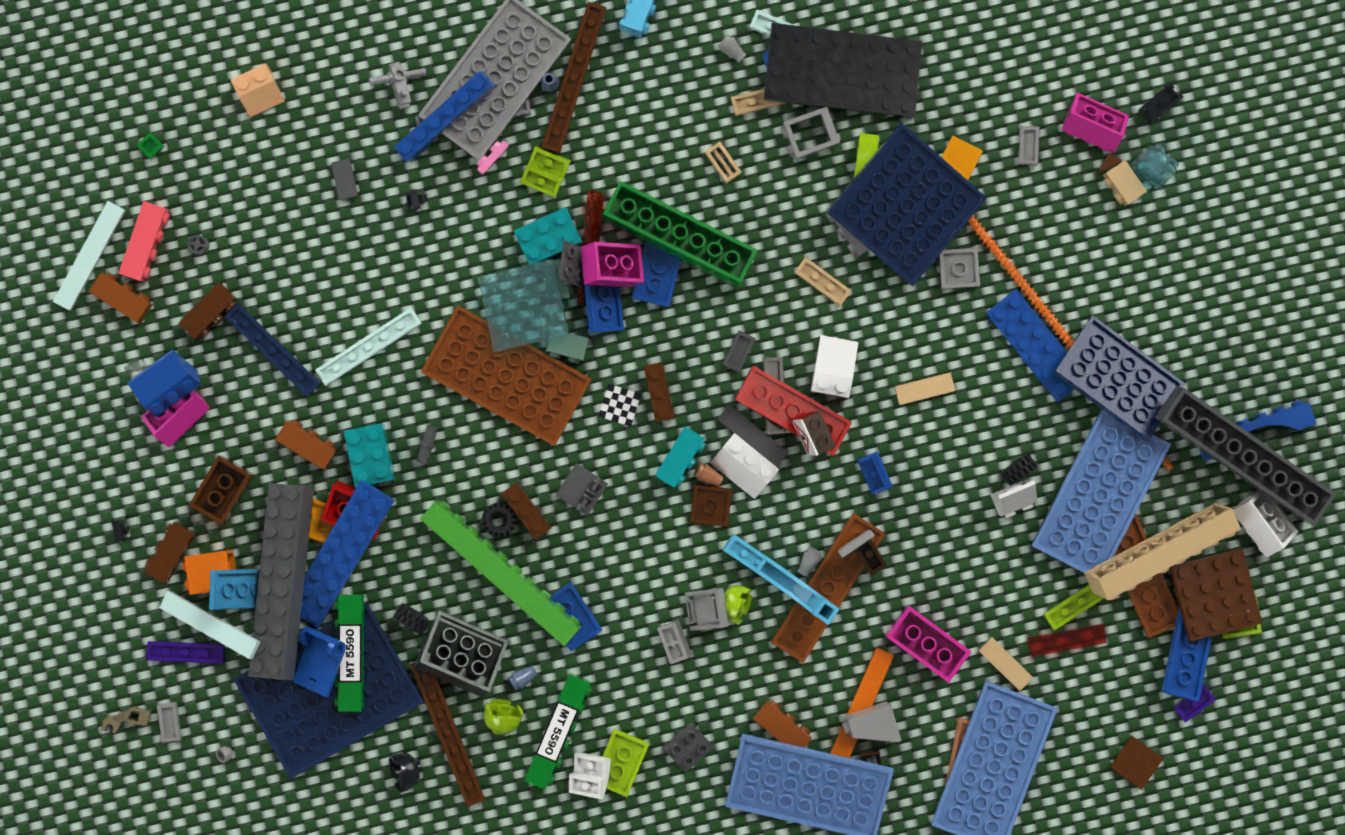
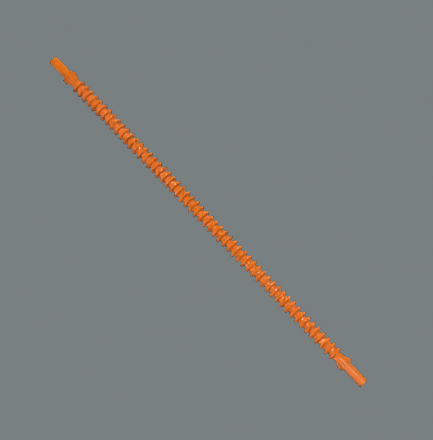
M973 214L967 221L969 222L968 226L973 227L972 231H976L975 235H979V240L982 239V243L987 245L986 248H990L989 252H993V257H997L996 261H1000V266H1004L1003 270H1007V274L1011 275L1010 278L1014 279V283H1018L1017 287H1021V292H1025L1024 296L1029 297L1027 300L1032 301L1031 305L1034 304V308L1039 310L1038 313H1042L1041 317L1046 318L1045 322L1048 321V326L1053 327L1052 331H1056L1055 335H1059V339L1063 340L1062 343H1066V348H1070L1075 340H1072V336L1068 335L1069 332L1064 330L1065 327H1061L1062 323H1058V318H1054L1055 314L1050 313L1051 309H1047L1048 305L1043 304L1044 301L1040 300V296L1037 297V292H1033L1034 288H1030L1031 284L1026 283L1027 279H1023L1024 275L1019 274L1020 271L1016 270L1017 267L1012 265L1013 262H1009L1010 258L1005 257L1006 253H1002L1003 249L998 248L999 244L996 245V240H992V236H988L989 232H985V227H981L982 223H978V218L975 219V214ZM1165 456L1162 465L1169 471L1174 466Z

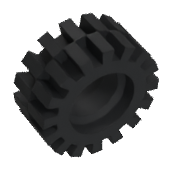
M1027 453L1006 467L1000 474L1011 486L1024 478L1038 465L1030 454Z
M493 503L482 514V526L491 536H506L514 530L517 524V516L514 510L505 503ZM497 512L505 514L507 522L503 527H496L492 523V517Z
M404 603L400 605L394 614L396 620L420 635H423L431 623L423 614Z

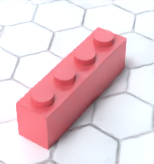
M143 201L118 274L142 282L149 278L151 262L156 259L158 252L156 247L163 239L164 232L162 230L170 218L168 209Z

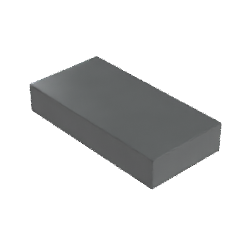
M351 159L331 162L339 200L358 197Z
M739 330L722 365L740 373L756 338Z

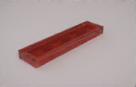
M1103 624L1027 638L1031 657L1107 643Z

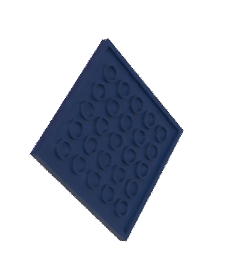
M900 123L826 213L907 283L914 286L987 197L908 127Z

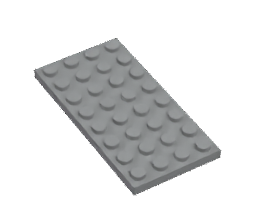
M505 0L418 116L425 120L478 71L485 72L497 87L483 100L459 116L441 133L480 161L539 85L542 77L548 73L572 41L571 38L519 0Z

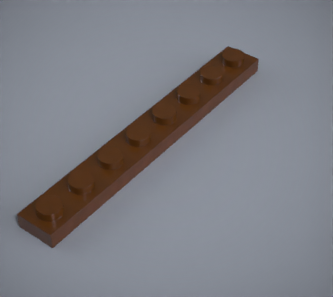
M592 2L587 4L542 144L544 149L561 153L607 9L604 6Z
M415 662L411 663L410 666L466 806L470 807L486 800L438 679L413 668Z

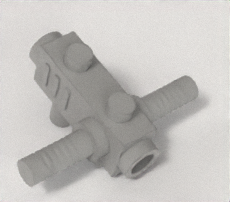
M400 62L389 64L390 69L387 75L369 78L370 86L382 83L392 84L397 107L400 110L411 107V99L406 81L410 78L426 76V69L407 71L406 69L403 70Z

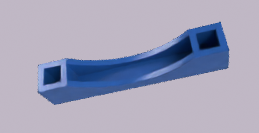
M478 71L395 145L394 148L406 162H413L427 150L430 144L452 122L483 100L497 86L485 72Z
M1302 400L1291 403L1292 407L1286 409L1284 406L1275 408L1272 414L1266 415V412L1255 415L1254 420L1248 421V418L1236 422L1238 426L1247 432L1268 425L1300 430L1317 424L1310 403H1303ZM1200 450L1203 461L1213 459Z

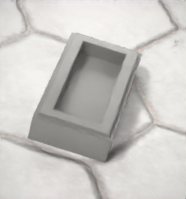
M1020 126L1018 165H1038L1040 127Z
M868 529L841 547L837 552L843 558L875 535Z
M177 702L158 704L157 712L161 742L181 741L182 735Z

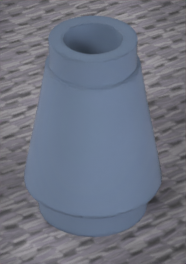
M547 73L542 77L541 87L548 92L555 91L559 87V78L554 73ZM549 77L553 79L550 83L546 82Z
M530 666L511 673L512 676L508 677L515 691H517L518 689L522 690L538 674L534 667Z

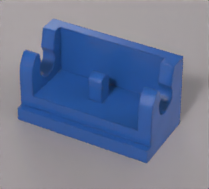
M878 451L857 459L872 495L893 487Z

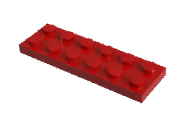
M755 366L751 367L734 398L735 401L798 437V432L792 420L809 412L820 411L836 446L826 451L832 456L835 455L852 424L846 418Z

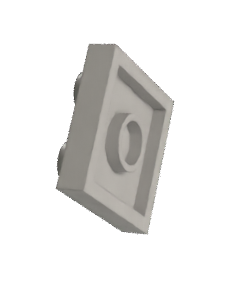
M978 248L942 251L939 255L941 289L980 286Z

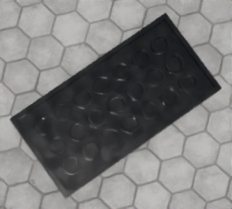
M771 23L763 100L914 118L922 41Z

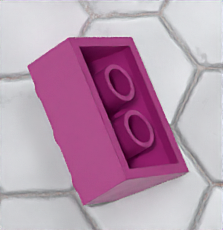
M1077 92L1061 130L1087 143L1094 144L1105 151L1114 153L1124 137L1129 115Z
M194 389L157 417L149 411L141 417L152 434L169 448L207 412L210 406Z

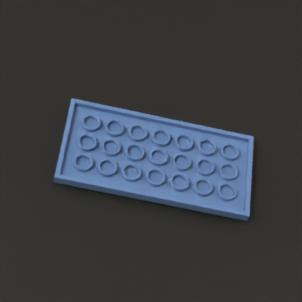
M1101 409L1031 546L1083 573L1112 558L1171 444L1155 435H1152L1151 439L1146 442Z
M985 680L931 825L956 835H1010L1058 708Z
M742 734L725 807L847 835H877L894 770L887 766Z

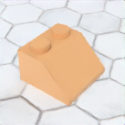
M266 63L231 79L236 93L250 118L285 102L275 78Z

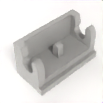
M679 619L657 628L670 664L692 656Z

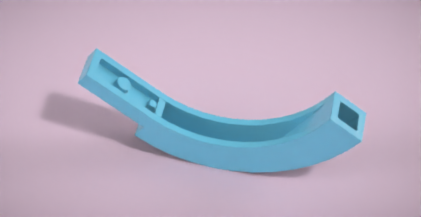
M735 534L730 537L722 549L789 595L829 625L840 610L805 582Z

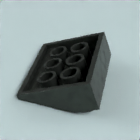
M438 611L413 668L484 698L491 691L508 640L442 611Z

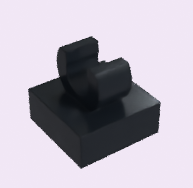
M417 189L409 190L405 193L408 212L416 211L420 208V204L428 202L427 195H418Z

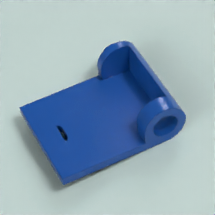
M305 627L299 633V643L305 646L293 682L328 698L346 646L340 640L311 627Z

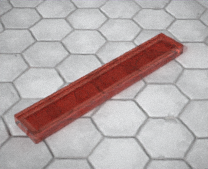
M588 190L582 246L592 242H600L604 193ZM583 281L582 287H578L577 305L586 307Z

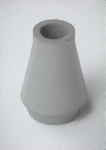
M727 35L718 44L721 48L720 51L735 59L738 63L746 56L734 37Z
M808 547L804 551L798 572L808 577L809 573L822 560V553L812 547Z

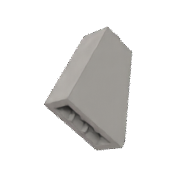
M886 701L843 716L845 721L842 723L843 729L846 734L853 738L890 742L902 741L892 706Z

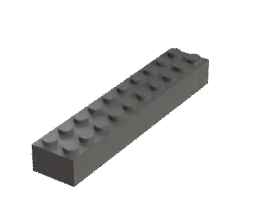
M1176 386L1155 417L1162 424L1307 524L1315 526L1336 496V493L1183 387Z
M269 483L253 638L259 640L260 644L253 659H250L248 676L294 680L314 487Z

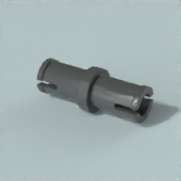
M427 424L423 441H420L421 448L416 461L428 465L431 450L435 447L434 440L438 427Z

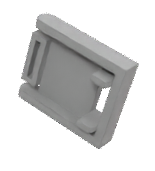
M723 588L685 592V596H693V599L685 600L689 623L697 622V625L690 627V631L729 626Z

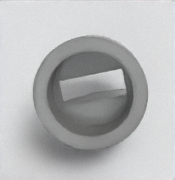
M224 746L216 750V757L221 763L229 761L233 756V751L229 747Z

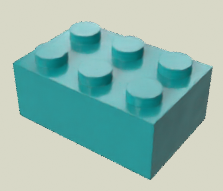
M566 207L514 230L530 267L562 254L563 241L576 246L583 244Z
M381 423L344 431L355 488H357L361 480L370 485L396 480L385 424Z
M685 426L655 476L674 488L676 485L681 486L686 477L683 473L686 468L689 470L692 468L696 461L693 457L696 452L701 453L706 444L703 442L705 438Z

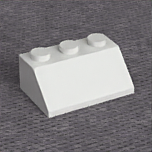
M735 433L710 462L754 499L779 471L775 465Z
M1259 490L1240 502L1233 510L1237 520L1241 522L1247 534L1252 537L1258 549L1266 558L1284 549L1298 533V530L1279 504Z

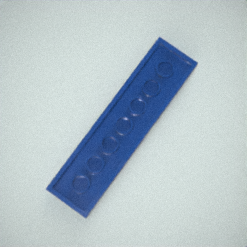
M361 480L305 575L300 618L318 629L395 501L364 480Z

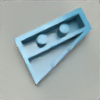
M629 0L625 8L624 17L619 23L620 31L638 38H642L643 34H647L650 26L647 23L649 16L653 17L656 10L655 0Z

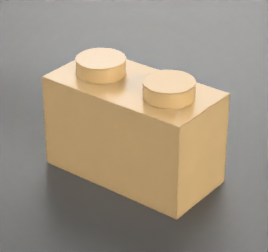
M1126 160L1103 175L1106 186L1114 190L1116 200L1124 206H1127L1147 192Z

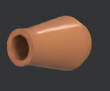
M699 463L693 475L698 481L719 486L723 480V476L706 463Z

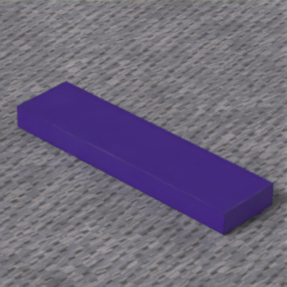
M147 641V661L224 664L225 645Z

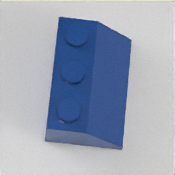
M172 349L128 381V385L143 407L157 417L200 386L201 382L197 369Z

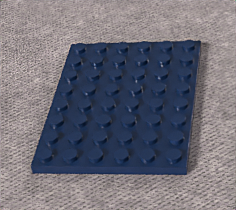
M368 602L364 603V710L362 712H338V707H335V695H338V687H335V681L329 697L326 698L294 683L293 680L248 676L249 670L233 679L290 779L425 702ZM335 620L318 630L333 638L338 637V629H335ZM299 641L297 645L295 674L305 646L301 645Z

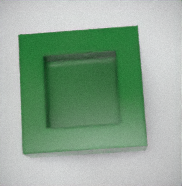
M151 132L136 145L151 160L165 147Z

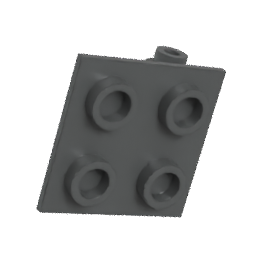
M563 241L559 279L563 280L566 286L576 285L582 287L584 278L581 247Z
M576 463L556 493V496L588 516L608 483Z
M692 722L690 724L687 723V726L681 732L678 731V734L674 735V738L668 743L666 742L663 750L685 772L714 748Z

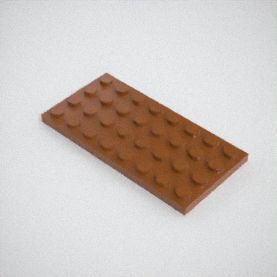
M458 305L421 370V373L553 446H556L592 380Z

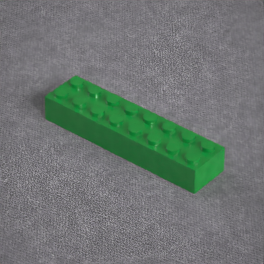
M622 181L619 182L602 215L603 221L738 289L758 251Z

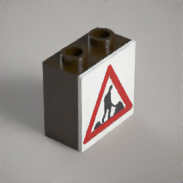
M820 411L809 412L792 420L808 455L817 456L836 447Z

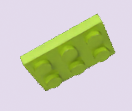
M614 728L602 756L611 758L607 789L623 796H628L650 744L649 742Z

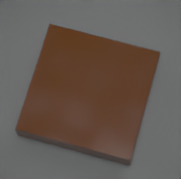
M694 485L690 523L728 527L732 489Z
M1131 735L1109 767L1142 790L1164 758Z

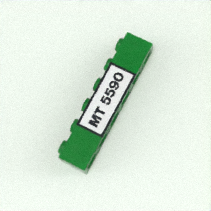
M340 594L335 599V609L338 610V618L335 619V629H338V637L335 639L344 642L346 650L338 670V676L335 678V687H338V695H335V707H338V712H362L364 710V594Z
M569 673L524 779L525 782L544 790L547 785L551 787L555 778L552 775L554 768H559L563 759L559 757L561 751H566L570 742L567 739L569 732L574 733L577 726L575 718L577 714L581 716L585 707L582 704L584 697H589L593 688L589 686L591 681Z

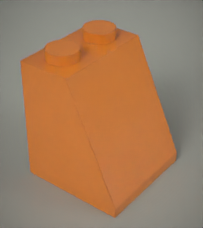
M234 549L184 556L185 560L182 561L183 571L187 573L185 588L189 591V595L210 592V570L236 569Z

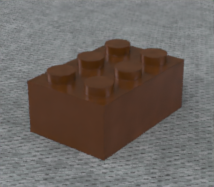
M218 455L189 506L219 524L225 525L255 474L223 455Z

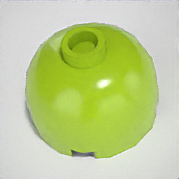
M735 585L725 591V605L729 622L739 625L743 621L740 618L742 614L746 615L748 613L753 595L749 593L753 592V590Z
M493 699L490 701V704L487 702L484 709L485 724L497 735L513 732L522 720L523 710L520 706L516 705L515 708L510 705V701Z

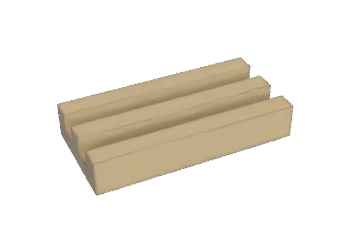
M720 141L704 152L726 184L742 173ZM718 147L721 149L725 157L728 159L730 164L735 169V173H733L730 170L728 165L725 163L721 155L716 150ZM712 151L730 175L728 178L710 154Z

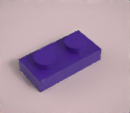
M1202 684L1199 702L1183 698L1173 708L1186 723L1216 699L1206 685Z

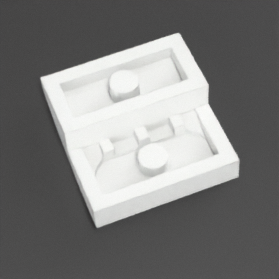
M581 752L574 753V772L569 774V793L603 799L609 779L611 758Z

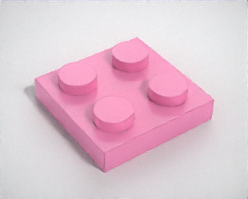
M504 140L501 143L497 141L491 147L490 151L492 153L488 158L484 155L477 163L479 166L477 171L483 175L509 145Z

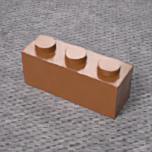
M110 272L107 274L100 273L88 292L141 324L154 305L149 302L150 298L141 292L139 295L133 292L134 288L125 282L122 285L117 281L118 277Z
M295 419L293 421L286 420L275 440L323 470H327L339 451L335 448L336 444L328 439L324 442L318 438L319 434L311 429L306 431L302 428L303 424Z
M766 700L752 717L753 720L781 743L805 748L812 739L811 735H809L811 731L803 724L801 727L795 723L796 718L787 712L785 715L780 710L781 706L777 702Z

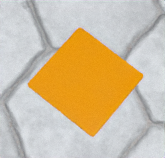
M952 136L942 158L964 178L969 180L983 151Z

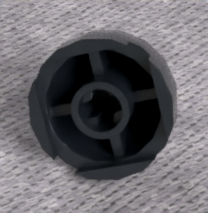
M408 753L390 755L389 768L391 776L397 781V783H394L397 791L401 793L412 789L418 784L420 779V773L422 772L420 761L416 762L415 758Z

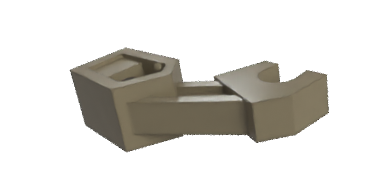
M133 706L131 709L117 715H109L103 721L101 731H107V726L110 724L113 726L112 733H117L122 722L126 720L129 724L147 726L150 724L152 710ZM135 711L139 712L138 720L131 718Z

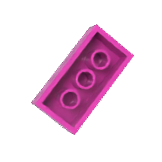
M909 605L905 606L885 634L888 639L948 683L971 653L969 649Z

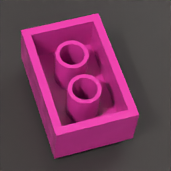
M592 242L581 247L584 285L633 287L644 283L641 245Z

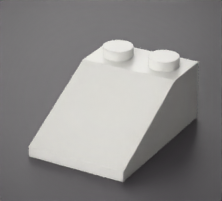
M820 335L810 392L847 399L850 397L858 342Z
M1024 480L991 494L999 516L1008 518L1015 515V511L1020 508L1024 511L1034 507L1033 503L1037 502L1035 481Z

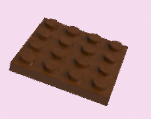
M1243 548L1169 567L1188 641L1262 624Z

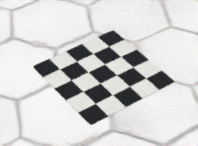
M608 384L598 416L631 426L641 394Z

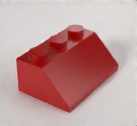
M341 481L335 482L332 485L321 521L335 525L356 488ZM383 522L381 523L380 527L378 528L377 532L372 538L373 541H375Z

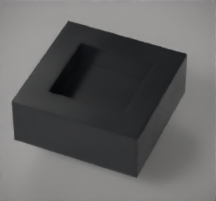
M123 520L111 522L116 541L128 538L129 528L126 522L124 523Z

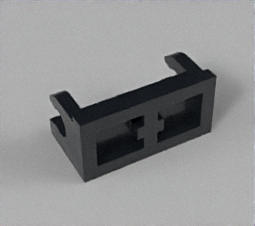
M1167 85L1138 110L1150 125L1184 97L1181 93L1174 91L1175 87L1173 85Z

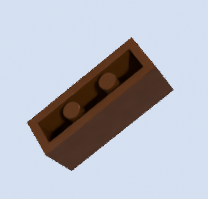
M218 282L178 324L194 339H204L210 333L209 329L213 325H218L223 320L222 315L226 311L230 312L236 305L235 302L238 298L227 287Z
M663 362L645 365L644 370L655 422L674 419Z
M519 482L514 483L501 493L535 540L552 528Z
M173 522V524L170 523L164 532L166 536L163 541L160 540L155 546L154 550H156V553L153 557L150 556L145 563L147 568L144 572L163 584L169 582L197 535L196 532L179 522Z

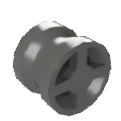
M194 235L189 238L187 246L192 253L203 255L209 249V242L203 236Z

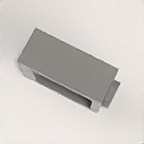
M827 107L783 122V128H781L784 139L788 138L790 144L787 146L791 157L794 156L795 160L835 147L840 143ZM820 116L829 141L799 152L790 126Z

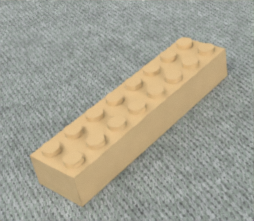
M1214 503L1089 569L1084 574L1092 593L1106 600H1114L1122 592L1131 591L1136 588L1137 584L1148 582L1153 578L1152 576L1167 572L1169 567L1185 562L1186 558L1202 553V550L1207 547L1217 545L1223 538L1234 536L1235 532L1241 528L1232 508Z

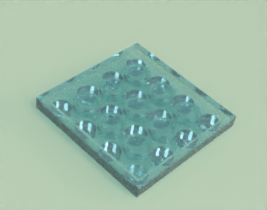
M554 260L478 277L494 352L570 335Z

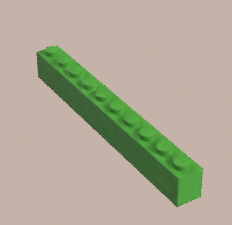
M435 501L420 519L558 642L566 646L582 628L579 625L580 621L573 615L569 616L565 612V607L560 603H554L547 591H541L537 588V583L530 577L526 578L522 574L521 568L515 564L511 565L504 553L494 550V545L487 539L483 540L474 527H468L464 523L465 519L462 516L451 512V507L446 502Z

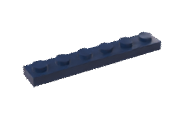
M239 303L225 316L306 397L321 384Z

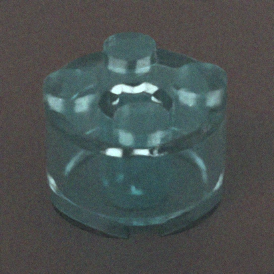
M1159 144L1148 146L1132 162V166H1136L1134 171L1137 176L1147 185L1151 183L1156 185L1154 189H1161L1177 172L1176 168L1179 166L1178 162L1170 158L1165 153V149Z

